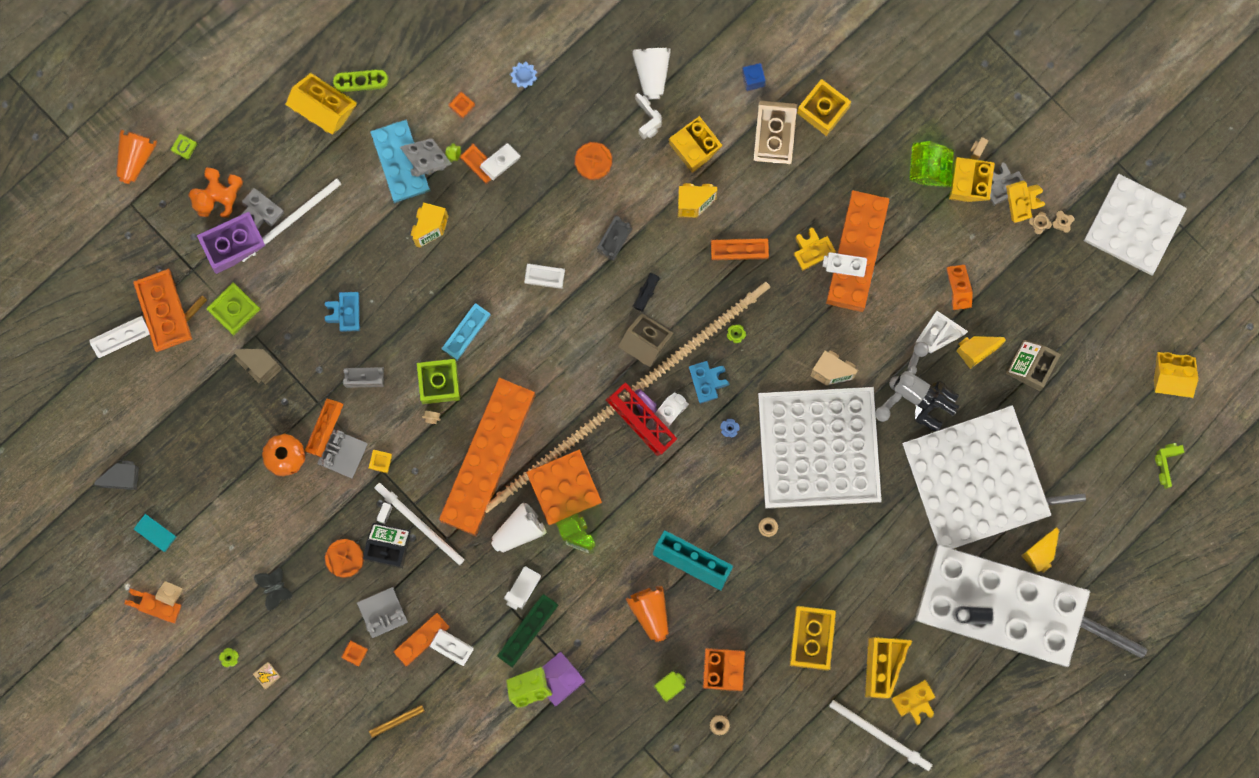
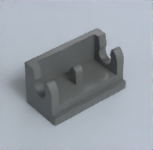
M615 216L600 241L597 252L614 261L632 231L631 225L628 222L624 223L620 217Z

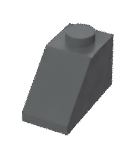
M122 461V464H115L100 476L94 485L100 488L137 490L139 467L134 465L132 461Z

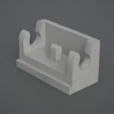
M384 367L344 368L345 379H343V385L346 388L384 387Z

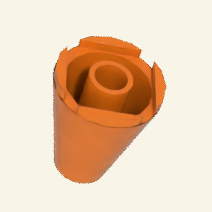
M120 130L116 176L120 177L119 181L130 184L131 181L135 182L158 141L154 140L153 143H150V138L131 132L125 135L124 130Z
M655 586V591H652L650 588L630 595L631 598H626V601L650 640L659 642L666 639L669 631L664 589L662 586Z

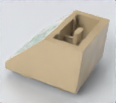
M824 351L810 376L828 386L853 380L858 370L855 369L856 366L851 362H843L838 359L839 355L835 352Z

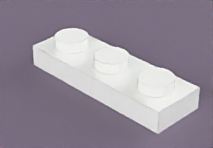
M140 316L89 341L96 355L100 358L148 336L150 333L146 322Z

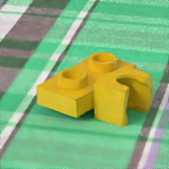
M1023 180L1006 186L1011 219L1014 223L1032 218L1031 208L1036 209L1045 205V202L1036 198L1038 194L1043 192V189L1038 185L1027 187V182Z
M810 228L808 232L810 239L805 240L800 234L795 237L801 250L795 252L794 256L802 271L823 261L824 255L828 256V252L836 253L829 237L826 236L819 240L813 228Z
M926 680L891 699L900 716L902 717L910 712L916 725L920 724L919 714L921 712L926 713L929 718L934 716V712L928 702L935 699V695Z

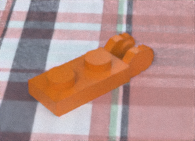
M130 588L129 593L131 595L143 598L140 605L131 600H125L124 604L137 608L138 611L174 624L176 623L182 605L175 603L174 606L155 599V595L146 592L142 593Z

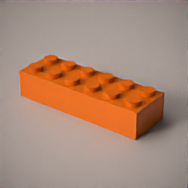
M852 190L837 254L866 258L865 276L859 277L833 273L826 304L859 312L864 311L889 198Z

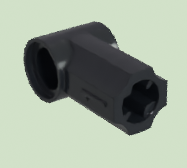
M958 606L953 610L952 617L959 624L992 625L994 612L993 607ZM961 609H964L967 613V617L963 621L958 617Z

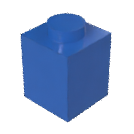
M761 63L742 68V77L746 91L765 87L766 80Z

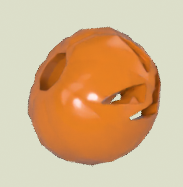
M282 434L273 436L263 447V463L267 470L276 476L295 474L305 462L304 447L292 435ZM279 447H285L288 451L287 457L283 460L277 459L275 456V451Z

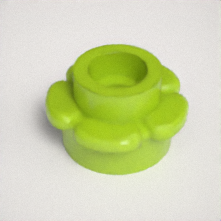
M452 143V145L446 148L445 156L450 162L458 161L461 155V148Z
M732 325L728 328L727 338L730 341L740 343L745 338L746 332L741 325Z
M226 648L224 652L220 653L219 660L224 667H233L237 664L239 656L237 651Z

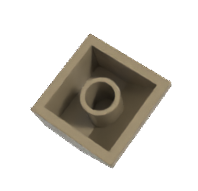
M641 313L628 328L618 347L640 360L643 364L651 367L674 333Z

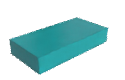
M147 514L141 518L134 528L136 532L163 552H166L176 539L174 534Z

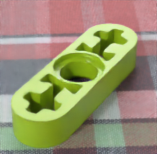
M383 70L346 72L335 75L333 84L340 92L382 89L387 86L388 77ZM378 75L384 78L381 80V83H378L377 80H371L372 84H370L368 76H371V79H377ZM359 76L366 78L364 85L356 84L355 81ZM350 77H352L353 86H351L350 82H347L350 81ZM341 78H344V81H346V83H344V86H340V84L337 83L340 82Z

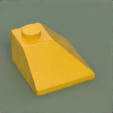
M974 336L970 340L967 337L959 343L960 347L956 351L971 369L999 349L1006 340L1004 337Z
M1057 527L1021 555L1035 573L1040 571L1044 573L1052 566L1050 562L1054 560L1059 534Z

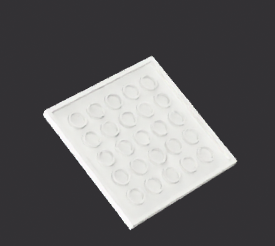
M874 387L758 393L765 509L881 502Z
M1013 405L902 443L937 545L954 549L1052 516Z

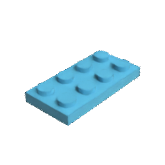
M407 120L370 131L394 203L429 192L430 189L425 174L419 177L412 176L411 169L413 165L400 149V146L414 143Z

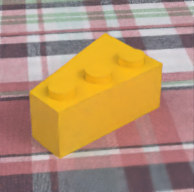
M868 638L865 697L883 699L891 697L902 664H904L906 653L912 643L911 640Z

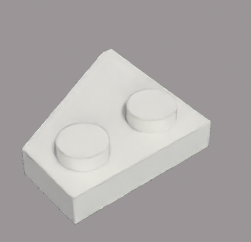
M936 311L915 343H926L929 348L928 352L933 353L964 336L968 331Z

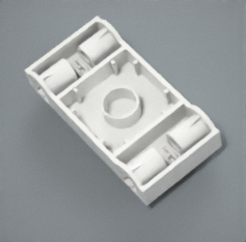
M938 545L936 546L915 621L1068 667L1090 591ZM958 606L993 607V624H959L954 621L952 612ZM961 609L958 613L960 620L963 621L967 617L964 609Z

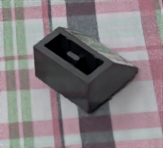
M373 523L366 541L363 560L403 569L411 531Z

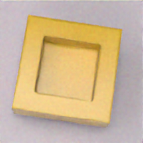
M373 450L369 469L388 473L392 454Z

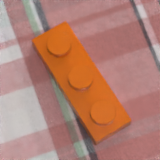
M768 239L711 240V260L769 258Z
M326 399L305 452L322 457L344 404Z
M436 613L401 644L394 653L407 667L430 646L439 629L447 631L450 627Z

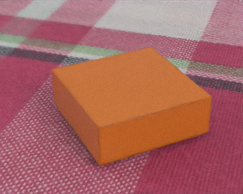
M462 92L449 104V107L462 119L475 106V103Z
M350 640L341 658L359 667L368 649Z

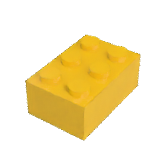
M796 607L789 666L830 670L836 611Z

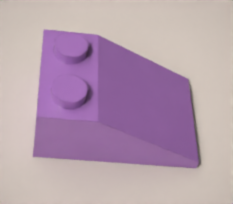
M250 212L197 235L215 274L236 265L265 246Z

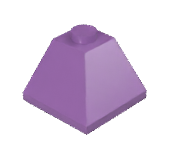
M562 652L558 653L542 667L545 671L547 687L552 691V695L548 696V698L555 707L585 683V680Z

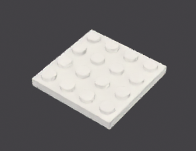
M1118 174L1084 241L1153 275L1187 208Z

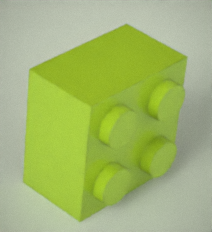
M455 359L417 363L420 401L422 404L460 400L457 362Z

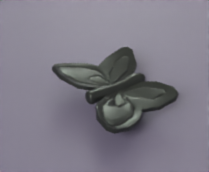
M281 568L273 571L271 575L266 573L254 575L256 584L261 588H268L263 591L264 594L269 593L265 600V606L268 611L275 609L279 605L280 600H287L293 596L287 588L283 587L284 583L281 582L283 571Z

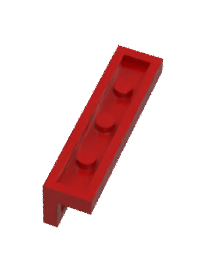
M626 382L605 399L656 456L663 454L677 440L676 436ZM625 389L630 394V402L622 401L617 395ZM633 405H640L643 408V416H636L633 413ZM646 419H653L656 422V430H649L646 427ZM659 433H666L671 439L664 446L659 441Z

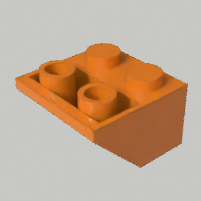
M705 649L703 688L742 691L745 651Z

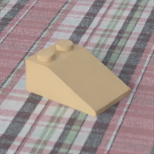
M770 101L759 102L754 161L792 164L798 104Z

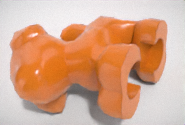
M206 167L204 175L209 180V184L205 190L194 188L189 192L188 196L191 199L192 208L197 211L199 216L207 217L213 210L215 201L225 205V210L220 216L228 218L232 213V205L236 200V193L243 184L242 178L230 174L228 178L230 186L227 188L219 183V171Z

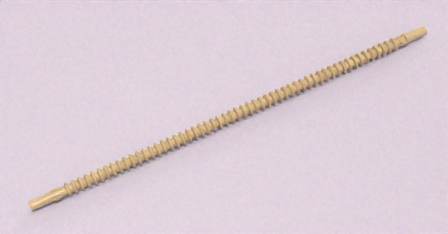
M764 282L752 293L749 292L743 300H739L740 303H735V307L731 306V310L727 309L726 314L722 313V317L718 316L717 321L714 320L713 324L710 323L709 327H705V331L701 330V334L697 333L696 338L692 337V341L688 340L687 345L684 344V347H680V350L675 351L674 355L671 354V358L667 357L666 362L662 361V365L658 364L657 369L653 368V372L649 371V375H645L644 379H640L641 382L637 381V385H632V390L634 392L638 389L644 391L645 387L648 388L649 384H653V380L657 381V377L661 378L662 373L666 374V370L670 371L671 366L674 367L675 363L678 364L679 360H683V356L687 357V353H692V349L696 350V346L700 347L701 342L705 343V339L709 340V336H713L714 332H718L717 329H722V325L726 326V322L730 323L731 318L735 319V315L739 316V312H743L744 308L747 309L749 304L755 303L756 299L770 288V285ZM623 392V396L619 395L622 401H630V394L628 392ZM606 406L605 410L602 409V413H597V417L593 416V420L589 419V423H584V427L580 426L579 431L576 430V433H572L570 438L567 437V441L563 440V444H558V448L554 447V451H549V455L545 454V458H541L540 462L536 461L537 464L532 465L531 469L528 468V471L553 461L558 456L562 457L561 454H566L567 449L571 450L570 447H574L576 442L579 443V439L583 440V436H588V432L592 433L593 428L597 429V425L601 426L602 421L605 422L606 418L609 419L610 415H614L615 410L611 406ZM523 472V476L519 475V479L515 478L514 483L510 482V486L506 485L505 490L496 494L497 496L490 501L486 513L501 502L504 503L508 496L514 495V491L518 492L519 487L523 488V484L527 485L529 478L526 472Z

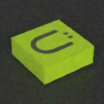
M179 134L171 151L189 160L197 143Z

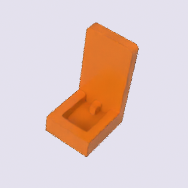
M966 266L947 267V274L952 289L953 310L972 308L973 291Z

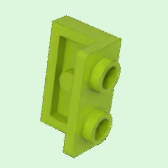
M542 667L506 680L509 700L517 708L525 707L535 701L544 700L552 695V691L547 687L545 671Z

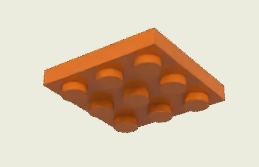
M580 449L526 472L548 525L602 503Z

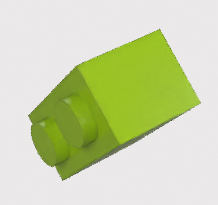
M673 671L654 685L663 700L668 702L685 689L683 684L686 681L680 673L675 674Z

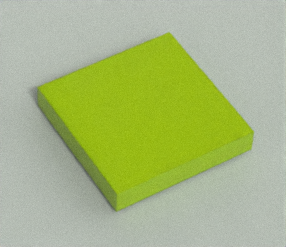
M234 282L206 308L233 336L261 310Z

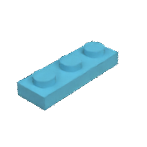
M475 303L442 347V351L458 361L491 314Z

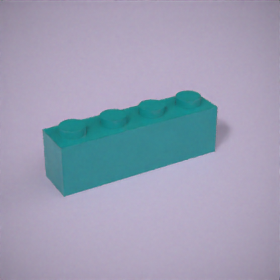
M665 530L653 552V556L720 591L724 587L733 568V565Z

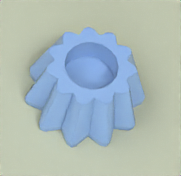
M527 62L524 64L518 63L517 67H512L514 72L510 76L513 77L512 82L517 83V87L523 86L526 88L527 85L532 86L533 81L537 80L535 76L537 71L533 70L534 66L528 65Z

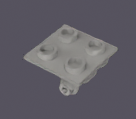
M432 138L400 146V149L413 165L411 169L412 176L419 177L424 173H434L438 170H444L446 166L451 165V162Z
M333 429L326 449L317 464L353 479L368 443Z
M393 587L357 602L367 630L372 638L408 623Z

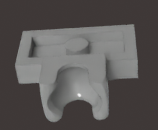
M1002 163L999 167L1001 174H995L993 171L990 194L993 206L1008 199L1007 185L1024 180L1019 171L1010 175L1011 173L1005 163Z
M255 188L242 201V204L247 208L242 214L250 212L257 229L262 226L264 221L272 227L284 213L280 207Z

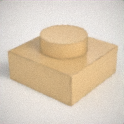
M981 137L979 142L975 141L970 150L974 152L971 157L972 159L979 160L988 142L987 139Z
M164 581L156 593L155 599L174 606L182 593V588Z

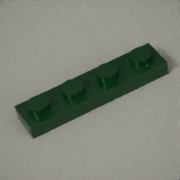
M542 594L497 657L513 668L559 605L545 594Z

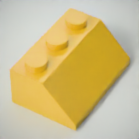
M310 73L292 87L285 105L307 118L310 122L320 126L324 131L334 134L342 127L357 105V102Z

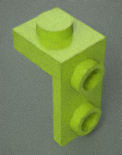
M1177 443L1167 444L1164 449L1158 450L1157 455H1155L1156 465L1160 466L1161 474H1159L1160 484L1164 485V489L1172 487L1166 458L1185 453L1183 445L1177 446Z

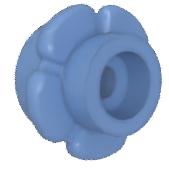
M727 419L721 423V433L725 437H735L737 431H739V424L734 419Z

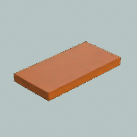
M170 269L134 281L133 283L155 351L159 352L192 340Z

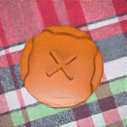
M589 142L578 149L575 156V166L584 178L598 180L609 173L612 167V155L605 145Z
M337 540L327 550L325 555L326 566L330 572L338 577H352L363 566V551L352 540Z

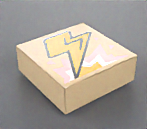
M269 662L253 674L264 689L269 688L281 678Z

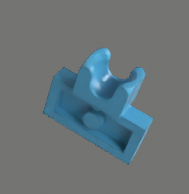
M359 292L339 293V302H325L327 309L334 310L332 315L325 316L327 323H340V331H360Z
M708 361L689 366L700 404L717 399L716 389L730 384L727 380H719L718 378L721 373L725 372L724 366L710 369Z

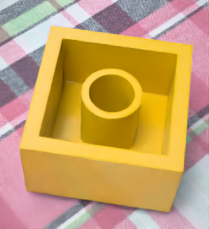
M821 79L798 107L797 114L827 136L850 108L851 101Z

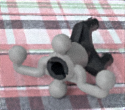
M916 343L907 371L902 372L900 376H894L890 379V388L896 393L876 410L875 415L879 421L884 422L890 418V408L901 397L916 405L915 421L920 425L924 424L934 432L940 429L942 422L929 415L933 408L940 407L952 416L957 412L956 409H959V405L955 404L959 394L947 388L945 383L939 380L933 384H928L915 375L919 357H924L928 354L929 348L926 343Z

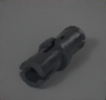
M649 273L645 284L639 289L640 293L633 304V308L641 312L644 311L649 299L654 295L653 291L660 280L659 276Z

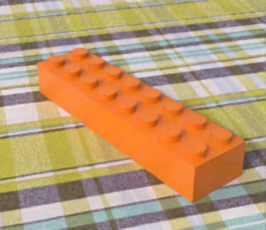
M498 379L441 513L440 522L477 536L486 515L487 507L494 496L534 401L535 392L504 379Z

